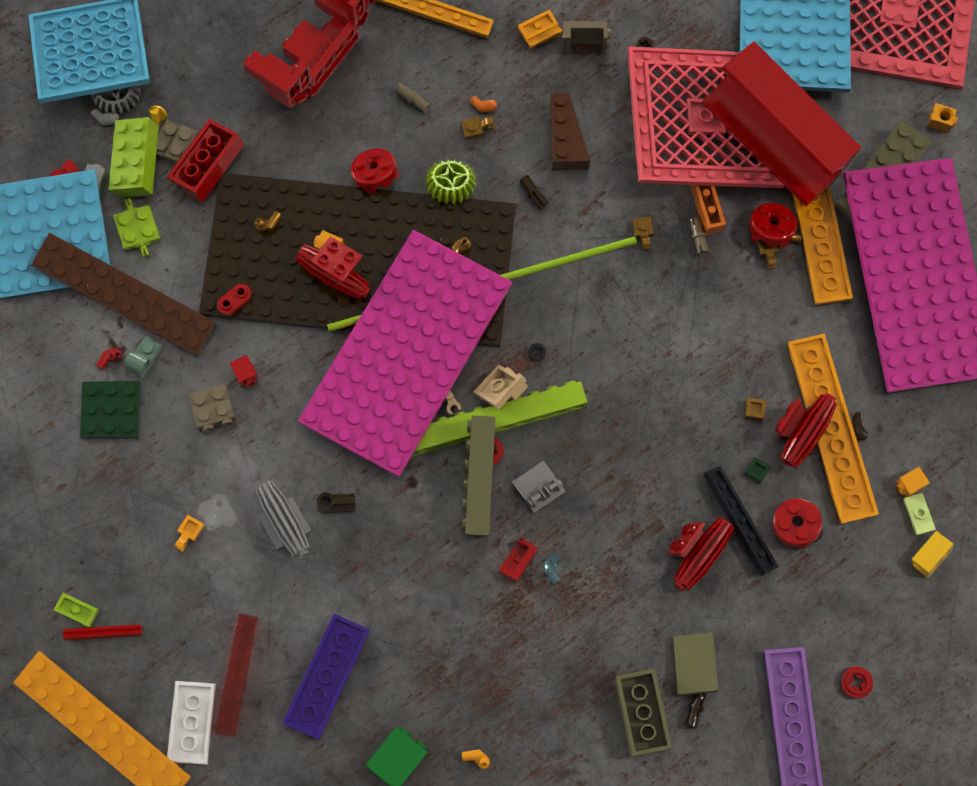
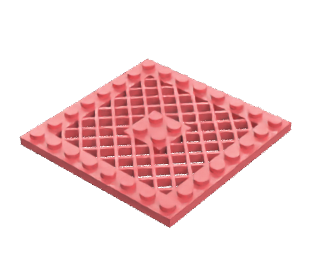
M850 0V8L855 6L859 11L854 15L850 11V22L856 26L854 30L850 31V39L854 43L850 46L851 70L957 89L963 88L975 0H955L954 6L951 3L952 0H942L938 5L934 0H876L875 2L865 0L868 3V6L865 8L859 3L862 0ZM882 2L881 10H880V9L877 7V5ZM928 2L932 9L927 11L923 4ZM946 5L950 12L944 14L940 8ZM873 9L877 15L871 18L867 11ZM918 10L922 13L920 17H918ZM934 12L940 17L936 21L931 17V14ZM861 15L866 20L862 25L856 19ZM953 15V19L951 22L948 18ZM924 18L930 23L927 27H924L920 22ZM879 19V25L883 26L879 28L874 21ZM942 21L948 26L945 30H942L938 25ZM870 25L874 32L868 34L864 28ZM917 26L920 31L915 34L913 31H915ZM886 28L892 33L889 37H886L882 32ZM932 28L938 33L934 37L928 32ZM859 31L864 36L860 41L854 36ZM904 31L910 36L907 40H904L900 35ZM951 31L949 39V37L946 34ZM922 34L928 40L925 43H922L918 38ZM875 35H878L882 40L878 44L872 39ZM940 37L946 43L942 47L936 42ZM893 38H896L900 43L896 47L890 42ZM866 41L872 46L867 51L862 46ZM912 41L918 46L914 50L908 45ZM884 44H885V45L889 48V50H890V51H888V52L885 53V54H884V52L880 49V47L883 46ZM930 44L936 49L932 53L926 48ZM902 47L908 53L903 57L898 52ZM949 47L947 55L944 50ZM920 50L926 56L922 60L916 55ZM937 54H940L944 59L940 63L934 58Z
M628 47L627 54L638 183L760 188L784 187V184L702 104L704 99H699L701 96L706 98L709 95L707 91L710 88L714 90L717 87L715 83L717 81L722 82L725 79L723 77L725 72L722 70V67L740 52ZM655 69L662 75L659 79L652 73ZM674 70L680 77L675 79L670 73ZM690 71L697 76L695 80L688 75ZM708 72L715 77L713 81L706 76ZM664 78L671 83L669 87L662 82ZM682 79L689 84L687 88L680 83ZM702 80L707 86L703 89L697 83L698 81ZM656 86L663 91L661 95L654 90ZM676 87L682 93L677 96L671 89ZM692 87L699 93L696 97L689 91ZM666 94L673 100L670 104L663 98ZM684 95L687 97L685 102L681 99ZM658 102L665 108L662 112L655 106ZM677 103L683 110L678 112L673 105ZM667 111L675 116L672 120L665 115ZM659 119L666 124L664 128L656 123ZM679 120L685 126L680 129L674 122ZM669 127L676 133L673 137L666 132ZM654 129L658 132V134L655 135V136H654ZM725 133L730 135L727 139L723 137ZM661 135L668 141L665 145L658 140ZM679 136L686 142L683 146L676 141ZM696 137L704 142L701 147L694 141ZM714 138L722 143L719 147L712 142ZM732 138L740 144L737 148L729 142ZM670 144L678 150L675 154L667 148ZM690 145L696 152L691 154L685 148ZM655 146H657L660 149L657 153ZM706 146L714 151L711 155L704 150ZM724 146L732 152L729 156L721 150ZM742 147L749 152L747 156L739 151ZM662 152L669 157L666 162L659 156ZM680 153L687 158L685 162L677 157ZM698 154L706 159L703 163L695 158ZM716 154L724 160L721 164L713 158ZM734 155L741 160L739 164L731 159ZM751 156L759 161L757 165L749 160Z

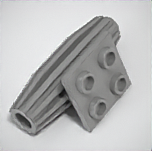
M272 480L259 485L255 491L263 514L258 517L276 549L285 547L292 557H298V559L308 555L310 545L306 534L311 532V529L293 497L287 499Z

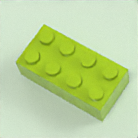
M149 117L115 120L108 190L119 198L153 195L159 126Z

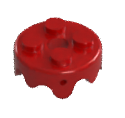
M373 148L360 153L351 165V175L356 186L363 188L368 194H375L376 188L379 186L389 187L393 178H399L395 157L388 150L382 148Z
M778 203L762 204L753 211L749 221L751 238L754 242L763 240L768 247L781 245L785 248L795 235L797 219L793 212L784 205ZM770 221H776L778 224L773 225L770 223Z
M796 498L785 501L777 508L774 514V534L785 546L806 549L821 534L823 522L821 513L813 503L805 499ZM794 518H801L803 525L796 527L792 524V520Z

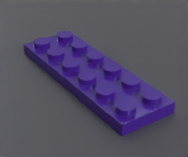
M333 614L283 720L284 725L320 740L369 635V629Z

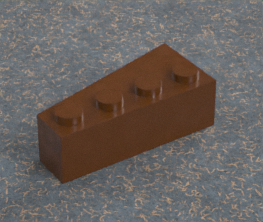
M551 93L552 170H587L590 167V158L570 94Z

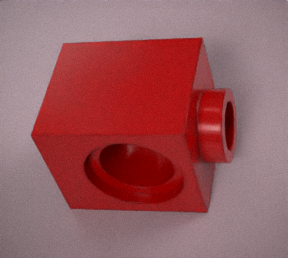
M248 355L230 362L241 388L244 386L250 387L259 380Z

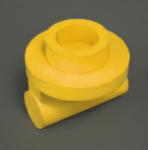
M157 105L151 106L149 109L151 120L160 126L159 123L166 119L167 112L164 108Z

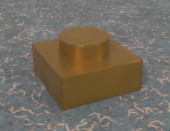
M748 397L744 418L764 420L767 400Z

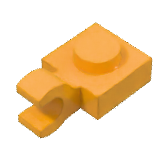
M187 515L177 530L181 536L175 543L176 549L183 552L189 539L195 542L205 527L204 523Z

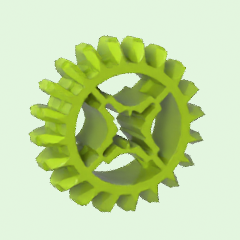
M447 159L446 162L440 160L439 164L434 163L433 167L429 168L426 175L428 194H432L433 199L438 198L439 202L445 201L446 204L452 202L454 205L455 201L461 203L463 199L468 200L476 186V177L473 169H469V165H464L463 161L458 163L456 160L449 161Z

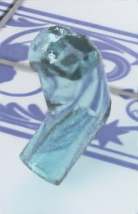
M557 554L550 555L544 566V571L553 585L561 580L556 572L560 562V557Z

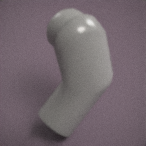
M97 108L91 112V116L103 126L113 125L115 120H119L117 113L103 114Z

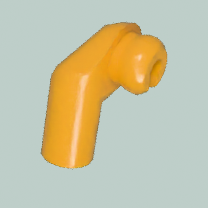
M481 750L462 752L463 762L473 760L481 769L489 767L490 759Z

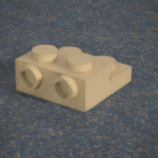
M498 365L473 393L499 410L509 398L516 400L526 390L528 386L525 382L527 380L520 373L516 375L509 367L504 368Z

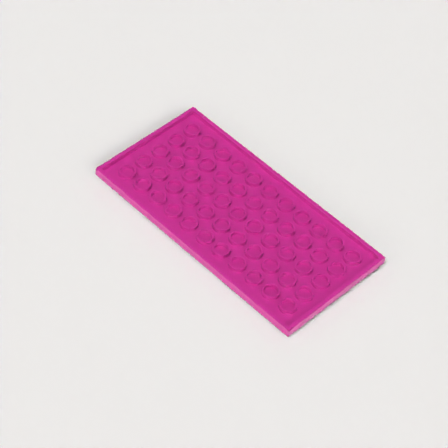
M952 158L844 172L843 177L887 393L977 380V274Z
M412 230L298 419V423L399 478L512 286V281Z

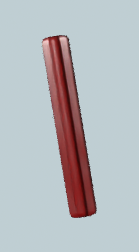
M140 624L63 630L64 640L142 635V625Z

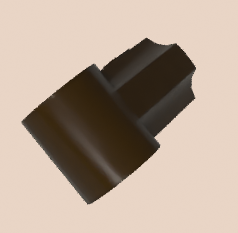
M321 493L317 497V508L323 514L336 511H355V493ZM326 499L331 504L328 507H323L320 504L321 501Z

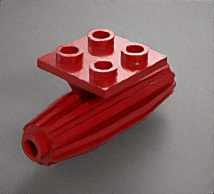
M331 236L320 250L304 244L295 258V261L310 274L341 293L360 300L362 297L366 298L371 290L369 283L353 270L361 260L362 255Z
M828 393L825 395L821 394L806 411L801 405L802 400L800 398L796 402L792 401L786 410V418L781 417L775 430L777 432L776 439L780 440L781 437H789L781 454V461L796 469L813 451L829 426L837 407L834 396Z
M718 517L704 532L702 531L706 525L704 522L687 523L680 532L682 534L670 544V550L667 553L669 556L684 557L673 578L675 581L674 585L679 590L689 591L707 574L725 549L735 529L730 522L722 517Z

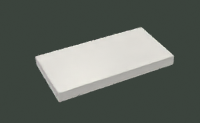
M175 681L167 757L173 762L208 765L216 684Z

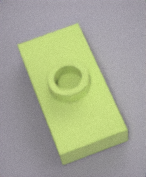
M923 493L903 499L916 536L936 530Z

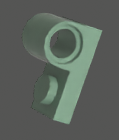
M144 337L137 350L131 351L124 362L125 369L143 379L162 346Z

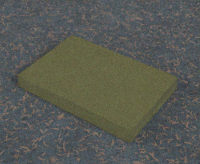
M713 632L673 636L678 696L718 692Z

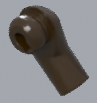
M856 412L852 426L856 438L864 441L868 438V432L862 426L865 415Z

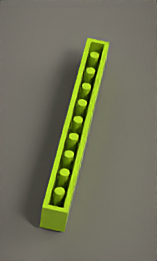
M573 380L566 382L565 386H551L546 389L547 391L540 393L539 391H533L528 396L522 398L519 396L516 400L511 398L499 410L493 406L486 408L480 406L474 408L469 413L463 411L456 413L451 418H438L436 422L430 424L412 457L466 442L467 439L470 440L471 433H467V421L472 419V415L495 417V433L586 408L588 402L581 381L576 382Z

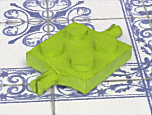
M128 198V202L125 199L124 203L127 210L113 215L124 251L140 249L142 258H146L145 253L148 258L150 254L147 246L161 241L150 206L134 208L132 199Z

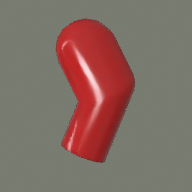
M117 348L105 350L95 366L104 370L108 362L119 360L122 357L121 350Z

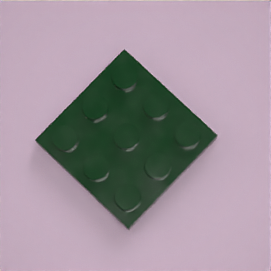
M82 382L80 438H139L141 382Z

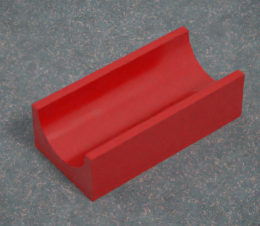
M753 41L722 67L727 76L702 101V104L807 207L838 179L862 147Z

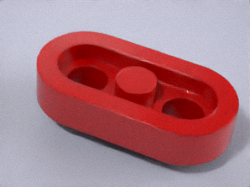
M238 284L218 300L217 308L219 312L224 316L233 315L250 301L252 297L250 288L245 284ZM241 290L245 291L243 295H239L238 292ZM228 302L230 303V305L228 307H224V303Z

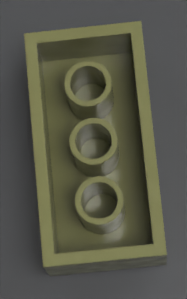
M655 669L615 676L614 682L630 758L670 751L672 745Z

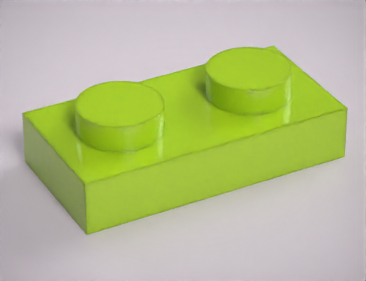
M62 593L54 611L87 627H91L99 609Z

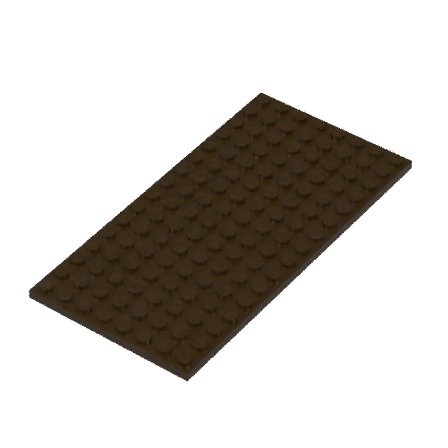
M223 173L219 179L199 313L209 317L328 329L327 324L362 315L412 230L449 249L453 247L455 241L467 237L471 241V246L459 254L499 275L509 273L516 203L463 199L461 203L455 201L453 205L452 202L447 204L445 201L439 202L438 198L433 199L430 194L376 189L375 194H368L361 187ZM274 211L282 215V218L273 230L259 231L254 224L258 218L268 220ZM322 230L342 238L344 245L362 255L361 260L353 270L369 283L371 290L366 298L362 297L360 300L337 291L310 274L295 261L302 246L306 244L314 248L313 242L315 237L320 235ZM236 285H247L252 293L250 301L233 315H222L217 308L218 300ZM242 290L238 292L239 295H243L245 293V291ZM506 296L477 345L501 346ZM226 302L223 306L228 307L230 303ZM351 325L337 330L352 332L355 325Z

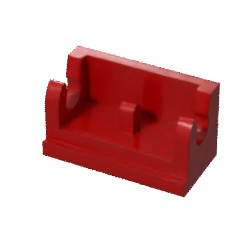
M523 538L519 539L498 572L514 583H517L537 553L538 547Z

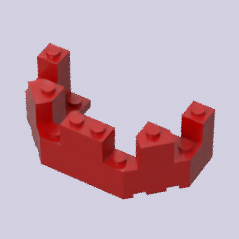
M314 0L317 8L333 18L330 22L324 24L322 31L306 20L295 27L292 36L284 41L283 51L285 56L296 63L290 66L271 53L264 57L257 51H254L244 61L245 72L264 84L267 94L289 108L294 106V102L299 104L305 101L307 96H315L358 41L360 34L357 32L360 25H365L370 14L367 11L370 3L374 4L375 0Z

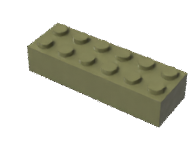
M901 121L864 169L916 163L927 151L931 141ZM845 192L837 202L835 212L853 224L847 192Z
M472 415V419L467 421V433H471L470 440H466V452H470L469 459H465V472H469L468 479H464V491L468 492L467 499L463 498V511H466V518H462V530H465V534L489 536L495 417Z

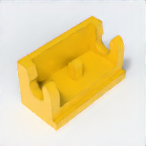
M936 531L912 558L913 566L925 575L926 578H929L952 551L954 544Z

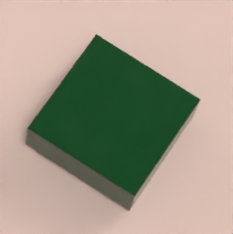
M754 457L744 474L761 484L771 467Z

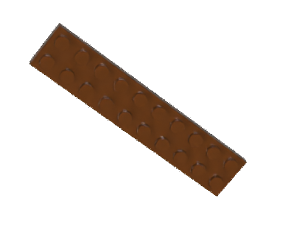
M50 232L31 264L32 267L197 356L216 325L215 321Z

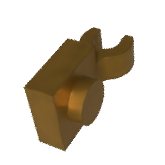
M479 116L461 120L465 140L483 136V130L495 128L493 117H487L480 121Z
M651 216L633 218L634 236L640 238L642 250L650 249L649 237L654 235Z
M758 240L756 243L760 257L766 256L767 269H774L777 264L774 254L779 253L778 245L768 247L763 240Z

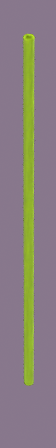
M634 236L505 273L501 276L512 280L637 244V240ZM361 315L327 324L328 330L330 332L355 325Z

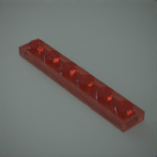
M238 614L215 733L236 736L259 620L257 616Z

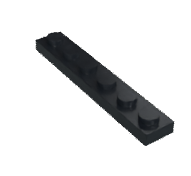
M719 466L705 472L703 476L730 523L734 526L735 532L759 574L763 576L777 569L779 566L722 467Z

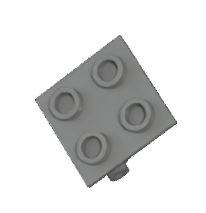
M544 461L512 481L533 513L566 492L562 487L563 484L560 479L554 476Z

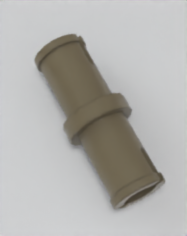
M402 82L398 84L394 91L405 98L408 104H413L423 113L431 105L430 102L420 97L417 91H412Z
M700 217L691 218L689 223L693 234L691 236L692 240L695 241L698 256H704L705 253H709L705 239L707 237L706 232L703 231Z

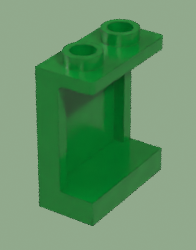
M395 727L366 764L368 769L389 786H402L422 759L428 754L425 750L427 747L419 740L414 742L410 738L411 734L403 727L401 729Z

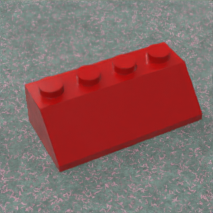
M209 119L167 175V179L188 196L203 203L220 177L244 147V143L238 133Z

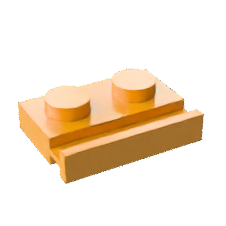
M550 9L518 25V30L526 43H528L530 49L562 34V29L558 26V22Z

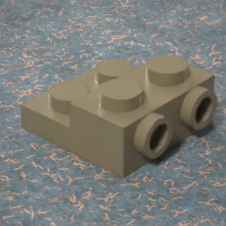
M167 120L158 134L156 156L176 165L199 132L185 125L179 126Z
M226 384L188 394L198 431L209 432L214 429L213 427L220 425L222 427L229 426L233 421H236Z

